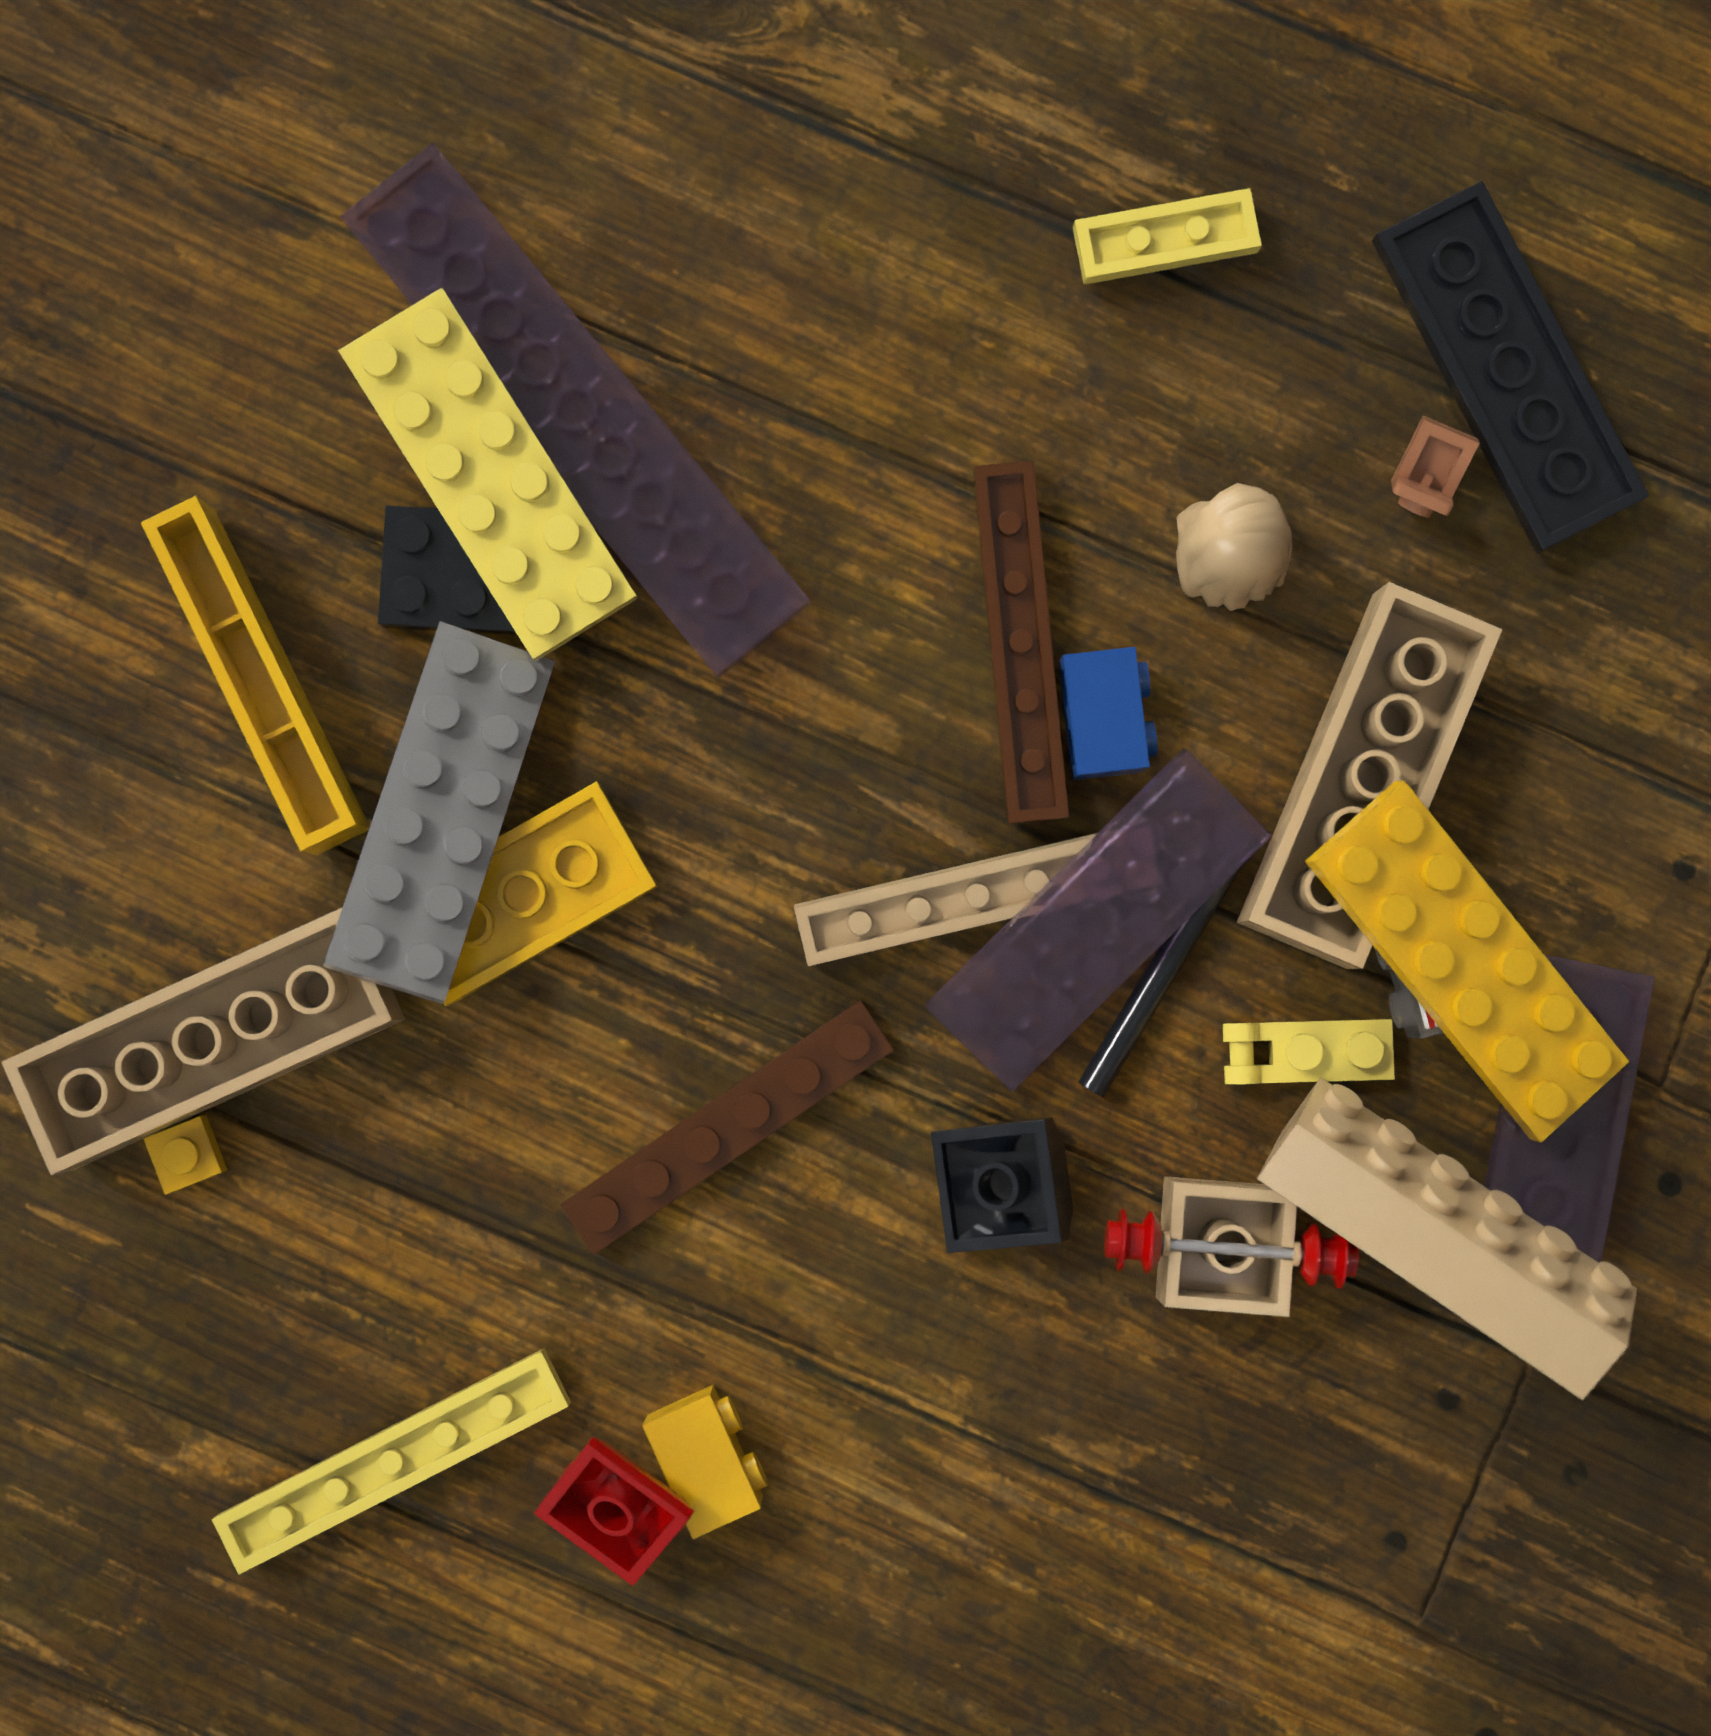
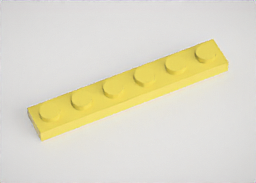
M545 1348L219 1513L212 1521L238 1575L569 1407L571 1401Z

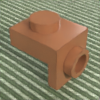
M1423 415L1391 479L1393 493L1400 496L1398 504L1424 517H1431L1433 511L1449 516L1454 506L1452 498L1480 444L1478 438Z

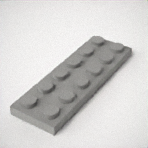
M441 621L439 622L323 967L440 1004L445 1002L555 661L543 657L534 662L527 651Z

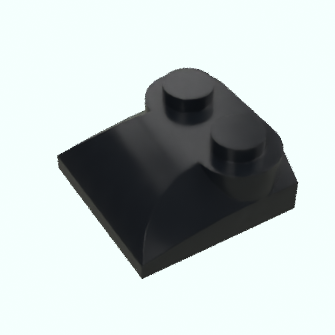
M1053 1117L1029 1118L1022 1121L931 1132L947 1253L1053 1244L1069 1240L1073 1216L1072 1196L1064 1141Z

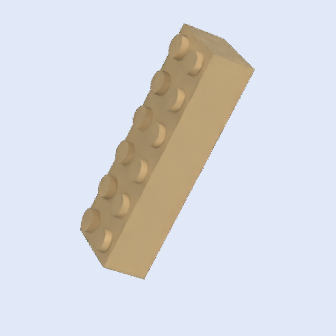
M1388 582L1373 593L1236 923L1345 969H1363L1372 947L1371 942L1315 875L1305 860L1394 781H1405L1425 807L1429 809L1502 632L1501 628L1391 582Z
M342 908L2 1061L1 1063L50 1175L76 1170L406 1020L392 988L323 967Z
M1319 1078L1282 1130L1257 1179L1583 1400L1628 1347L1637 1288L1631 1285L1629 1278L1616 1266L1607 1262L1598 1263L1577 1249L1574 1241L1562 1230L1553 1226L1544 1227L1523 1213L1521 1206L1508 1194L1499 1190L1490 1191L1469 1177L1465 1167L1454 1158L1444 1154L1437 1155L1417 1142L1413 1133L1403 1124L1392 1119L1384 1120L1363 1106L1359 1096L1349 1088L1339 1084L1332 1085L1323 1078Z

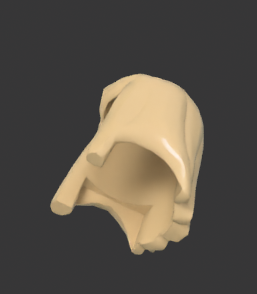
M1236 483L1219 492L1211 501L1196 502L1177 516L1179 534L1176 550L1177 568L1182 590L1188 597L1202 596L1208 607L1224 605L1229 611L1245 608L1249 600L1263 601L1266 595L1272 594L1275 587L1283 585L1292 554V531L1286 514L1273 494H1269L1259 487Z

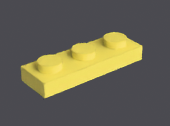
M1250 188L1077 219L1073 225L1084 285L1255 254L1259 252L1262 246Z

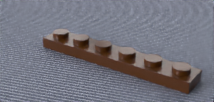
M1034 460L974 466L973 478L1007 825L1065 820L1069 818Z
M860 1000L564 1201L560 1206L592 1254L595 1255L887 1056L894 1049Z

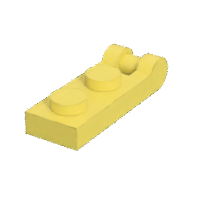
M1392 1019L1223 1024V1042H1229L1230 1065L1224 1066L1225 1084L1317 1082L1320 1077L1327 1082L1395 1080ZM1253 1041H1268L1269 1064L1254 1065Z

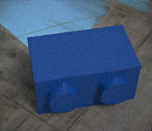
M1136 647L1063 655L1058 662L1071 780L1142 773L1150 767L1149 757H1157L1158 752L1154 722H1144L1142 698L1150 697V676L1147 662H1137Z

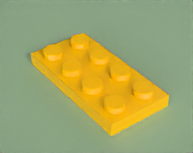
M597 781L498 837L452 981L443 1003L445 1006L454 1004L658 887Z

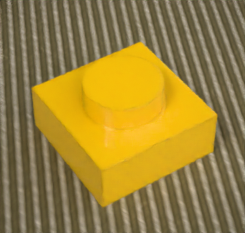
M207 1115L196 1117L143 1138L165 1195L228 1171Z

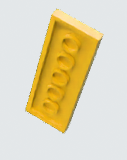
M1394 781L1305 860L1315 875L1530 1140L1542 1143L1629 1063V1060L1405 781Z

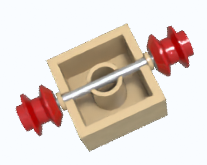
M1164 1176L1161 1224L1152 1211L1147 1212L1142 1223H1135L1129 1221L1125 1209H1120L1117 1221H1107L1104 1253L1105 1258L1115 1259L1118 1272L1122 1271L1127 1260H1139L1145 1274H1149L1158 1263L1155 1297L1164 1307L1289 1317L1293 1266L1299 1268L1300 1274L1310 1287L1315 1286L1320 1275H1330L1335 1287L1342 1289L1346 1277H1355L1358 1247L1336 1232L1333 1238L1322 1237L1316 1224L1309 1226L1301 1236L1300 1242L1294 1241L1297 1206L1265 1184Z

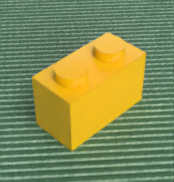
M713 1384L647 1415L642 1426L670 1489L683 1497L694 1510L686 1523L692 1539H696L761 1509L763 1494L760 1489L767 1487L768 1482L756 1454L751 1452L745 1455L735 1434L743 1430V1426L729 1395L720 1399Z

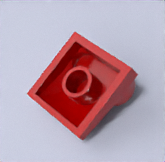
M592 1437L576 1458L567 1465L534 1514L623 1580L634 1586L688 1522L694 1510L683 1497L604 1440Z

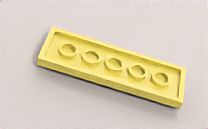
M443 288L438 289L338 350L534 662L637 599L633 589Z

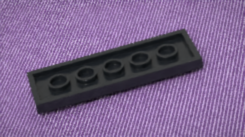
M1483 181L1376 234L1372 243L1471 431L1478 438L1479 446L1536 554L1649 497L1644 484Z

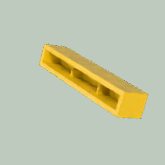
M194 496L140 522L299 850L319 855L368 831L370 826L216 510L197 496Z

